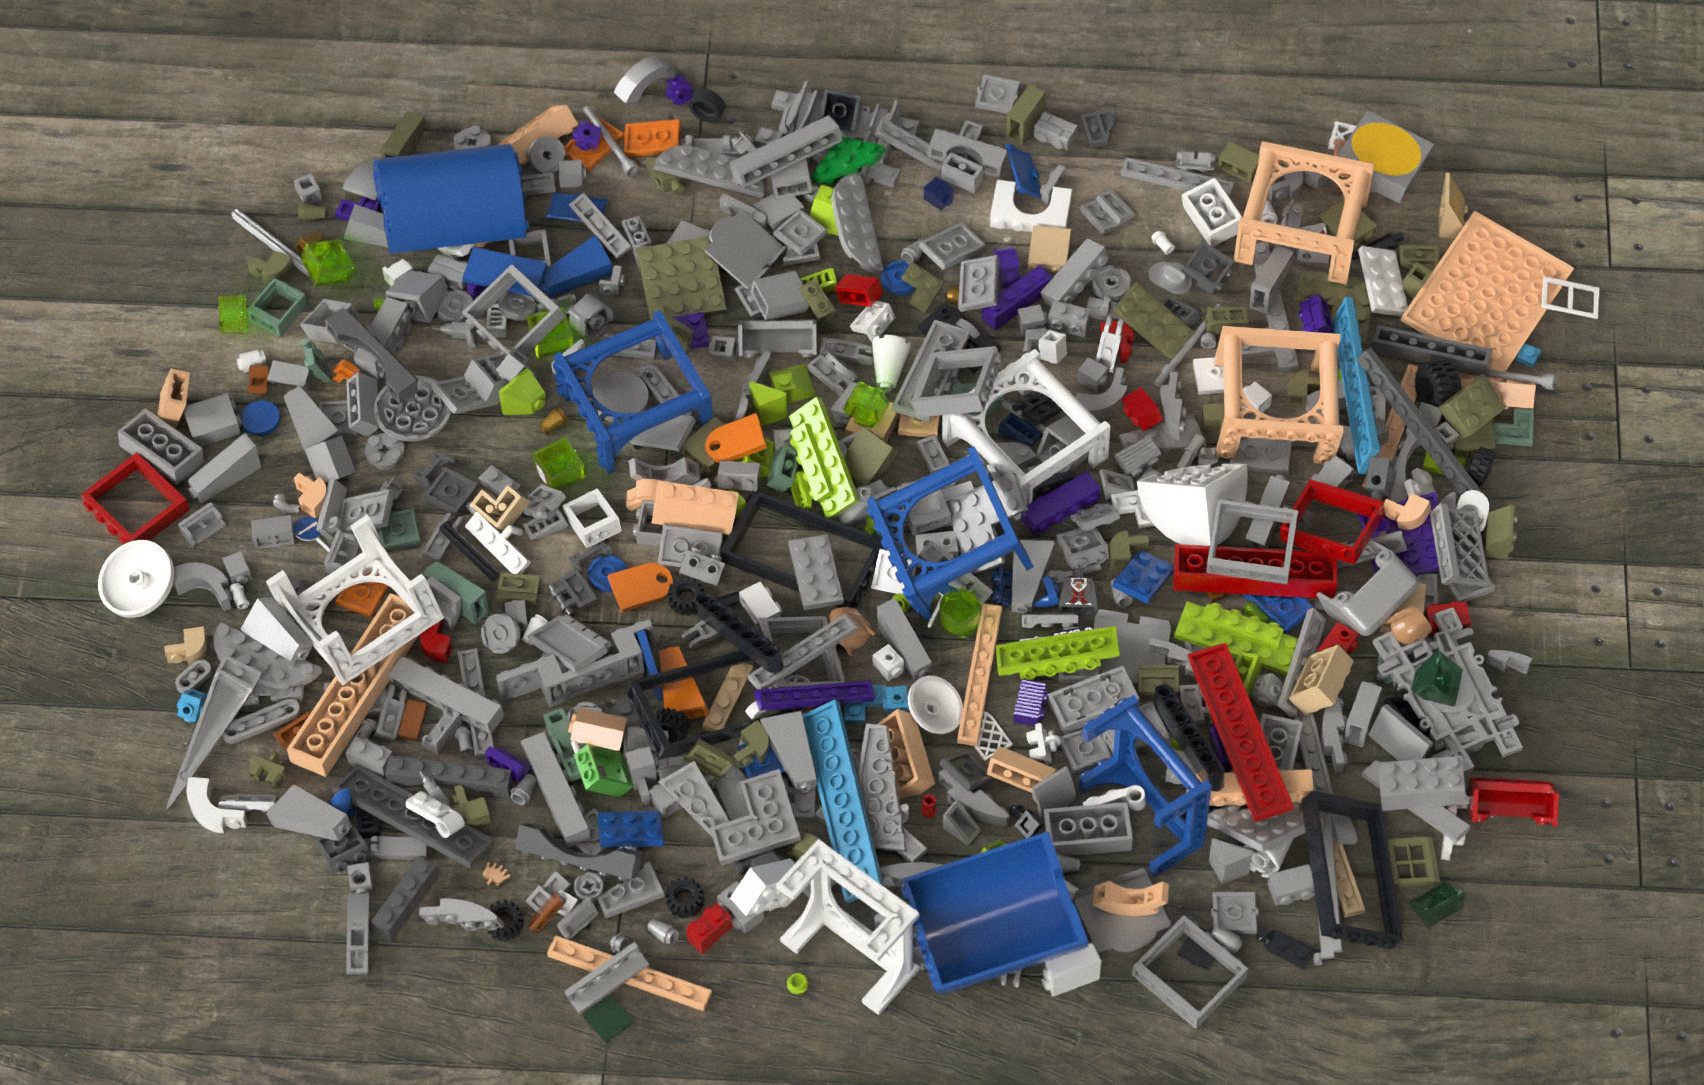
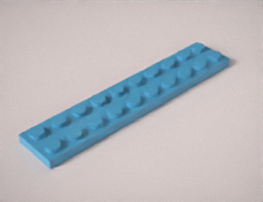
M1345 297L1332 324L1334 334H1340L1337 353L1358 474H1366L1370 457H1376L1380 453L1381 445L1378 443L1377 438L1378 428L1375 427V412L1372 410V397L1369 393L1370 383L1367 381L1366 370L1357 361L1364 351L1361 348L1362 337L1359 335L1358 330L1359 321L1356 319V306H1354L1353 297Z
M833 700L802 715L832 850L884 887L840 703L837 700ZM841 885L845 902L851 903L860 899Z

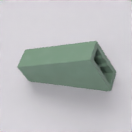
M438 561L424 569L422 575L426 580L432 576L461 597L460 613L474 625L489 613L486 593L483 589Z

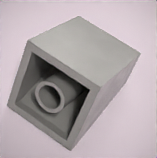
M409 270L386 291L385 295L388 298L407 303L411 320L431 323L448 286L442 275Z
M1067 415L1046 427L1036 453V458L1041 462H1045L1086 433ZM1089 451L1057 473L1060 474L1069 470L1074 471L1088 458Z

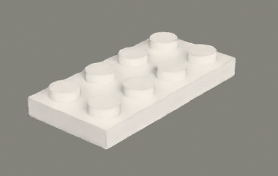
M1361 246L1358 252L1371 311L1373 313L1402 317L1408 305L1396 252Z

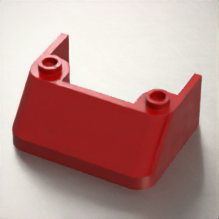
M1485 777L1469 778V816L1472 822L1486 821V818H1490V815L1529 817L1536 820V824L1548 825L1551 822L1552 826L1557 827L1559 792L1552 782Z

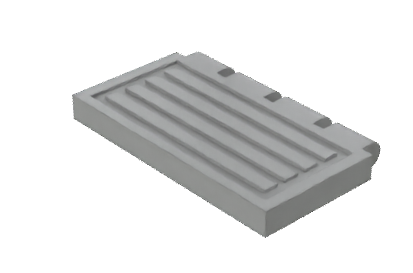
M568 614L562 617L560 615L527 635L531 644L549 656L554 654L558 662L575 673L608 652L607 649L611 646L608 640Z

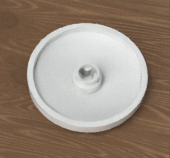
M136 540L120 546L107 558L100 571L98 590L101 600L107 608L122 617L136 618L154 611L163 603L172 588L174 581L172 559L162 547L151 541Z

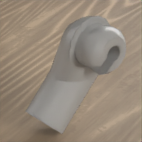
M283 494L275 495L273 504L282 513L300 514V504H288L285 502Z

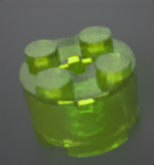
M219 295V333H247L246 295Z
M858 382L844 404L845 414L848 417L851 415L855 418L854 422L856 424L873 428L874 425L880 423L889 407L885 390Z
M966 589L947 592L940 601V625L948 633L959 637H966L978 627L980 620V604L977 596Z

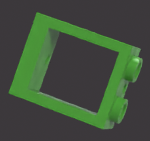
M587 744L574 754L586 790L621 797L634 787L622 752ZM597 765L604 766L608 778L600 775Z

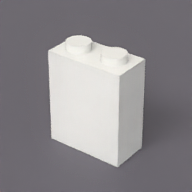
M1093 943L1088 944V948L1045 961L1042 982L1045 990H1049L1052 997L1100 979L1101 959Z

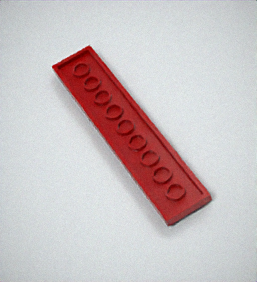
M1226 642L1187 654L1189 664L1253 822L1293 811L1294 805Z

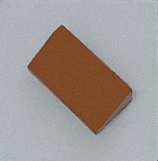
M309 711L273 733V736L284 750H287L309 717Z
M554 892L529 920V928L539 933L564 906L566 900L557 892Z

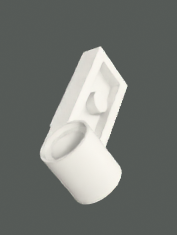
M1134 785L1125 789L1110 790L1105 795L1099 797H1090L1083 802V806L1127 802L1132 810L1138 811L1145 807L1146 797L1143 788ZM1136 795L1141 796V798L1137 801L1131 799L1133 796Z
M421 791L406 800V807L435 823L438 832L445 838L464 827V820L458 812Z

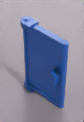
M1007 144L1005 149H1007L1017 183V192L1042 199L1037 178L1039 173L1038 169L1033 165L1031 155L1016 149L1014 145Z
M554 192L550 208L547 210L546 219L554 218L583 222L569 206L581 194L572 195ZM588 197L604 215L608 199Z

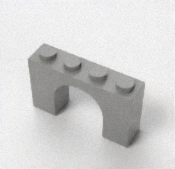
M1342 379L1338 381L1339 410L1347 407ZM1320 390L1307 395L1305 405L1307 412L1317 404ZM1377 417L1374 421L1375 427L1378 428V443L1384 445L1389 440V429ZM1339 424L1343 426V435L1338 452L1347 461L1355 458L1351 429Z

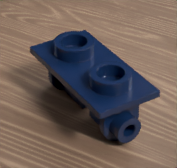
M1001 564L991 575V582H993L991 599L993 600V605L1002 604L1003 607H1009L1012 603V590L1005 589V587H1012V573L1009 569H1003V564Z

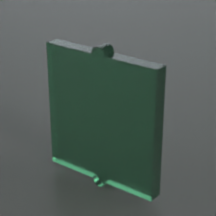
M611 995L599 1004L595 1003L594 1007L583 1015L585 1021L605 1043L615 1036L621 1035L624 1029L634 1023Z

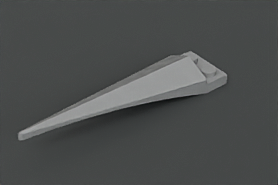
M225 654L215 672L198 723L167 803V810L187 785L188 778L195 774L251 696L262 675L261 671Z

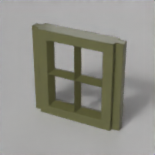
M1432 837L1387 839L1395 888L1428 886L1440 883ZM1422 845L1424 859L1413 860L1410 846ZM1406 846L1408 860L1397 861L1395 847ZM1425 863L1427 877L1415 878L1413 864ZM1409 864L1411 878L1400 879L1398 865Z

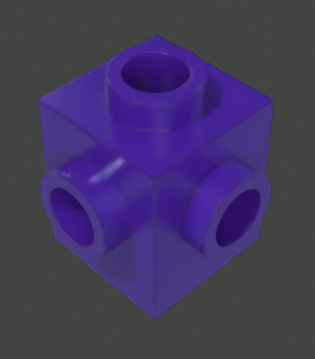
M684 75L666 79V95L668 99L672 100L674 105H682L690 101L693 87L691 82H687Z
M590 122L579 123L578 129L575 128L573 133V139L576 140L575 146L585 151L590 149L597 150L602 127L594 126Z

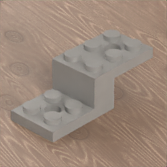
M500 353L472 359L464 376L434 382L432 389L453 414L498 405L500 401L499 390L510 381L503 379L496 371L504 360ZM527 363L517 374L519 375L523 370L528 368L535 378H537L538 376Z

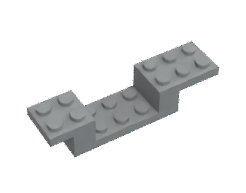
M650 620L638 621L632 626L619 628L611 633L614 654H610L596 662L593 661L576 673L568 670L562 674L554 654L543 656L531 663H524L518 668L503 671L501 674L496 675L502 702L541 688L550 708L644 673L643 657L637 631L644 630L650 648L653 647L654 638Z

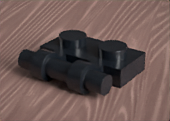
M1036 391L1029 393L1026 398H1020L1012 405L1014 412L1022 411L1021 416L1035 427L1062 412V409L1050 397L1046 396L1044 398V394Z

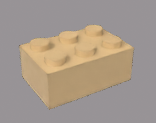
M1339 645L1310 655L1289 699L1304 715L1317 712L1319 709L1327 706L1331 707L1336 703L1337 696L1344 686L1343 683L1350 673V668L1354 661Z

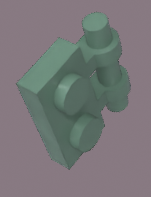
M303 339L301 344L305 351L306 358L304 362L307 369H311L315 377L320 378L324 384L331 382L329 365L325 362L323 352L316 348V345L311 340Z

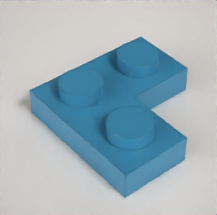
M872 685L876 697L874 702L845 704L844 724H865V706L883 707V699H886V685Z

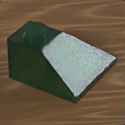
M1435 651L1415 671L1411 690L1424 700L1455 706L1463 669L1442 652Z

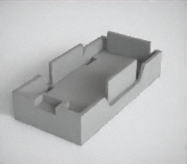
M1120 666L1049 693L1048 703L1058 720L1063 734L1066 735L1083 728L1087 721L1098 718L1103 711L1117 706L1122 699L1135 695L1139 700V696L1124 666Z

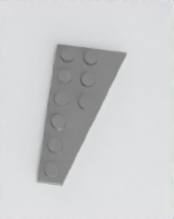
M866 724L857 777L875 849L907 852L889 729L886 725Z

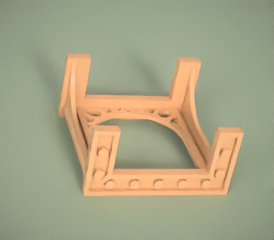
M1262 141L1258 167L1244 217H1240L1234 262L1253 265L1257 240L1332 255L1328 281L1347 285L1354 247L1353 239L1361 208H1367L1374 164ZM1279 164L1287 165L1289 167L1283 168ZM1295 171L1320 173L1336 182L1345 198L1336 237L1262 222L1261 217L1271 185L1279 177ZM1339 176L1346 177L1348 179L1342 180L1339 178Z
M1223 326L1215 355V366H1224L1225 414L1216 447V457L1225 459L1236 458L1241 437L1318 442L1314 454V463L1324 465L1328 459L1331 460L1337 454L1343 435V426L1339 425L1337 350L1340 343V334ZM1242 345L1315 350L1311 372L1320 373V397L1314 408L1302 416L1289 419L1271 417L1257 410L1248 401L1243 391ZM1253 413L1256 418L1254 420L1244 419V416ZM1308 418H1315L1320 424H1311Z

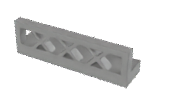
M633 942L564 992L576 1011L581 1015L650 965L636 943Z

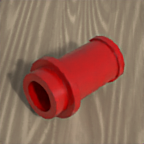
M925 795L922 799L921 813L923 816L931 818L937 813L936 799L933 795Z

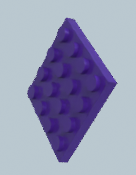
M1436 492L1419 496L1430 501L1432 510L1439 505ZM1408 499L1397 502V504L1405 506ZM1384 513V517L1371 538L1379 537L1378 533L1386 531L1387 534L1402 531L1407 551L1395 553V555L1415 576L1439 570L1430 513L1422 525L1411 530L1400 529L1397 519L1392 520ZM1358 514L1363 530L1370 517ZM1372 559L1371 562L1376 574L1381 568L1377 566L1375 559Z

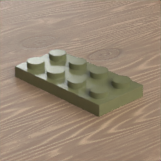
M1138 282L1131 286L1112 309L1170 361L1194 333L1191 328Z

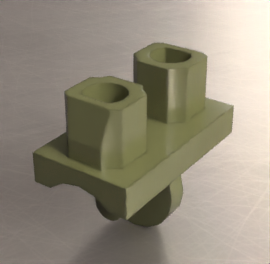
M273 752L270 756L265 754L263 758L253 754L250 757L251 766L248 771L250 778L259 780L264 773L267 775L266 783L272 787H276L280 781L285 782L288 775H285L286 768L283 767L284 762L279 760V753Z

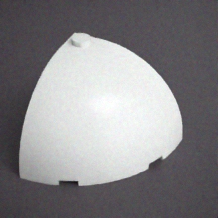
M1211 464L1197 465L1165 471V475L1158 477L1155 474L1137 481L1141 503L1152 523L1171 540L1184 545L1210 546L1217 500L1231 499L1235 502H1244L1246 499L1247 464H1222V466L1211 468ZM1222 514L1217 545L1231 535L1241 516Z

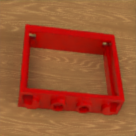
M137 452L81 494L83 499L82 505L86 507V510L88 512L92 511L95 514L96 520L100 524L104 523L112 536L116 535L122 545L136 540L150 541L189 511L187 500ZM137 470L172 504L131 535L96 500Z
M1310 479L1292 510H1298L1296 526L1312 500L1370 517L1353 547L1297 529L1293 545L1355 565L1384 517V502ZM1283 522L1280 527L1282 542L1287 543L1290 523Z

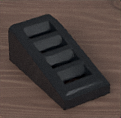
M357 806L358 832L363 839H371L372 836L381 837L379 818L372 814L362 815V813L369 812ZM374 818V820L363 822V820ZM374 825V827L363 828V826Z

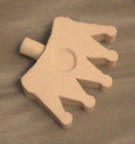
M488 862L483 872V878L489 879L487 881L488 885L494 882L497 886H500L503 882L510 879V874L505 876L507 869L502 871V865L496 869V863L490 867V862Z

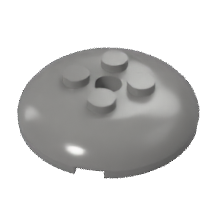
M415 375L418 379V392L401 404L388 393L386 385L379 392L374 403V415L379 427L387 435L408 442L425 440L438 434L447 425L452 411L432 389L434 382L438 381L429 377Z

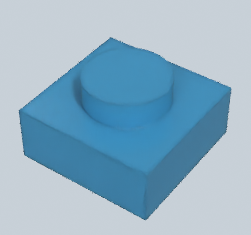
M1524 343L1515 361L1533 368L1541 354V349Z

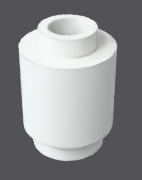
M253 350L239 354V359H237L239 370H243L244 373L249 372L250 365H267L263 350Z

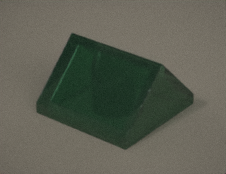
M1443 882L1411 900L1409 903L1426 927L1429 928L1461 910L1466 894L1465 891Z

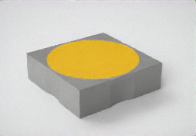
M1367 110L1337 157L1374 164L1370 188L1400 204L1410 188L1414 177L1419 174L1428 160L1434 144Z

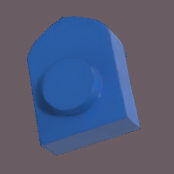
M1050 576L1042 578L1047 596L1038 600L1034 606L1049 608L1059 605L1057 594L1060 592L1057 583H1052Z
M349 788L338 791L329 803V805L347 814V816L353 817L357 811L356 808L350 806L351 793Z

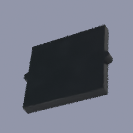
M1199 927V928H1200L1202 931H1204L1205 933H1206V932L1211 933V930H1210V931H1207V930H1205V929ZM1189 936L1178 952V956L1190 961L1192 965L1196 964L1208 971L1215 961V958Z

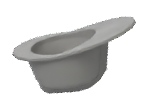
M1159 262L1154 264L1149 270L1151 282L1173 294L1186 293L1192 286L1191 276L1182 271L1184 266L1180 263Z

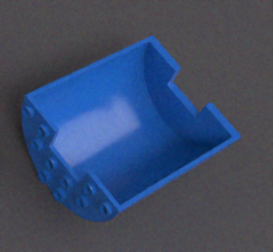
M511 144L373 160V180L378 203H381L384 231L389 254L526 237L529 223L528 218H525L526 212L523 205L525 203V193L522 191V182L519 177L522 176L521 165H517L519 163L518 153L513 151Z
M1049 831L903 878L904 887H901L904 900L909 899V906L919 912L918 919L912 925L918 928L919 932L915 934L934 990L935 992L939 991L940 995L1089 947L1075 904L1073 905Z

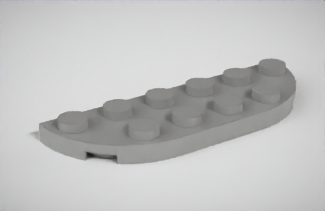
M675 146L663 151L656 159L653 168L657 171L761 199L764 195L762 179L743 188L733 177L730 162L737 158L694 146Z
M849 174L838 182L831 197L839 239L850 259L853 257L861 264L859 267L871 273L881 274L884 269L862 174Z
M220 623L215 631L214 648L220 662L226 654L261 671L262 675L258 682L268 687L290 689V686L299 684L304 686L315 680L322 673L320 666L306 660L290 661L244 632L226 624Z

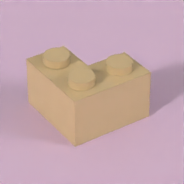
M507 485L498 498L481 490L470 506L496 528L504 531L508 525H513L531 501L518 490Z

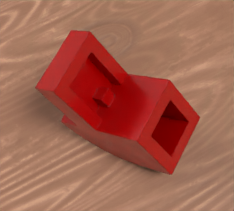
M1112 321L1109 332L1116 333L1118 321ZM1100 322V339L1106 322ZM1124 323L1118 351L1120 363H1128L1129 355H1132L1131 346H1133L1134 339L1132 329Z
M440 620L419 634L422 651L427 658L447 664L453 645L450 636L441 635L444 625L443 620Z

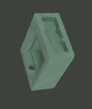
M273 278L247 309L249 321L281 337L306 308V296L302 290L294 289L285 281ZM277 295L294 303L281 319L264 311Z

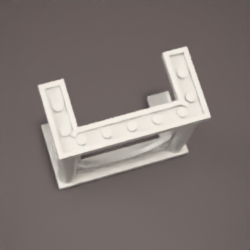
M1034 349L1029 353L1023 354L1019 360L1008 364L1004 370L998 373L993 384V390H991L989 395V401L986 403L984 411H981V414L977 416L968 413L943 415L942 443L949 447L959 439H964L972 446H975L976 450L1002 477L1012 472L1016 473L1026 505L1032 503L1033 488L1089 451L1088 464L1092 468L1107 460L1110 425L1106 421L1100 423L1040 362V353ZM1015 390H1019L1018 392L1023 397L1032 391H1037L1050 397L1086 433L1027 474L991 439L985 427V415L989 406L1001 395ZM1021 514L1014 516V518L1018 520L1021 518Z
M368 515L350 526L363 553L298 596L283 570L266 581L276 602L313 643V647L332 667L342 686L444 618L426 578L420 574L410 581L388 556ZM370 571H372V573H371L370 575L364 576V575H366L367 573H369ZM380 582L390 586L414 611V614L350 656L339 633L334 631L328 635L323 629L322 616L326 606L338 593L355 584ZM317 606H320L317 610L311 611Z
M818 839L776 884L778 890L794 900L811 882V895L804 913L780 938V941L797 954L817 931L825 925L884 968L887 972L862 999L864 1005L879 1015L919 971V966L913 962L912 926L918 919L919 912ZM830 877L886 918L874 932L838 906L831 892Z

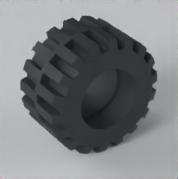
M1440 360L1423 364L1416 371L1415 390L1420 403L1424 402L1439 407L1462 389L1459 374L1455 370L1454 365L1449 361Z

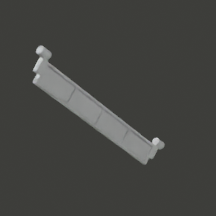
M1319 811L1320 816H1323V825L1321 826L1336 923L1340 924L1331 813ZM1320 924L1321 953L1313 954L1314 965L1316 966L1322 965L1323 959L1335 958V953L1343 952L1342 940L1321 936Z

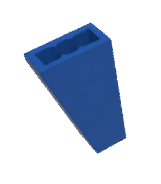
M597 236L591 237L546 269L540 288L543 293H547L549 299L612 275L611 262Z

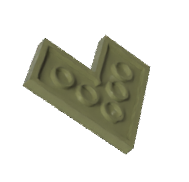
M1301 269L1295 304H1300V302L1306 299L1309 300L1310 297L1318 294L1327 300L1328 308L1332 310V322L1344 298L1353 297L1354 306H1356V319L1359 321V335L1362 337L1361 347H1366L1372 311L1365 279L1348 277L1347 285L1328 281L1329 273Z

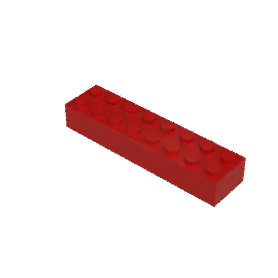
M1175 544L1173 590L1304 598H1318L1316 594L1320 592L1330 599H1333L1336 595L1337 559L1317 552L1292 550L1288 583L1281 584L1207 573L1210 546ZM1217 546L1215 558L1283 568L1286 550Z

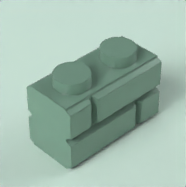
M784 444L774 453L766 484L768 487L784 493L794 484L798 467L796 460L798 453L796 449Z

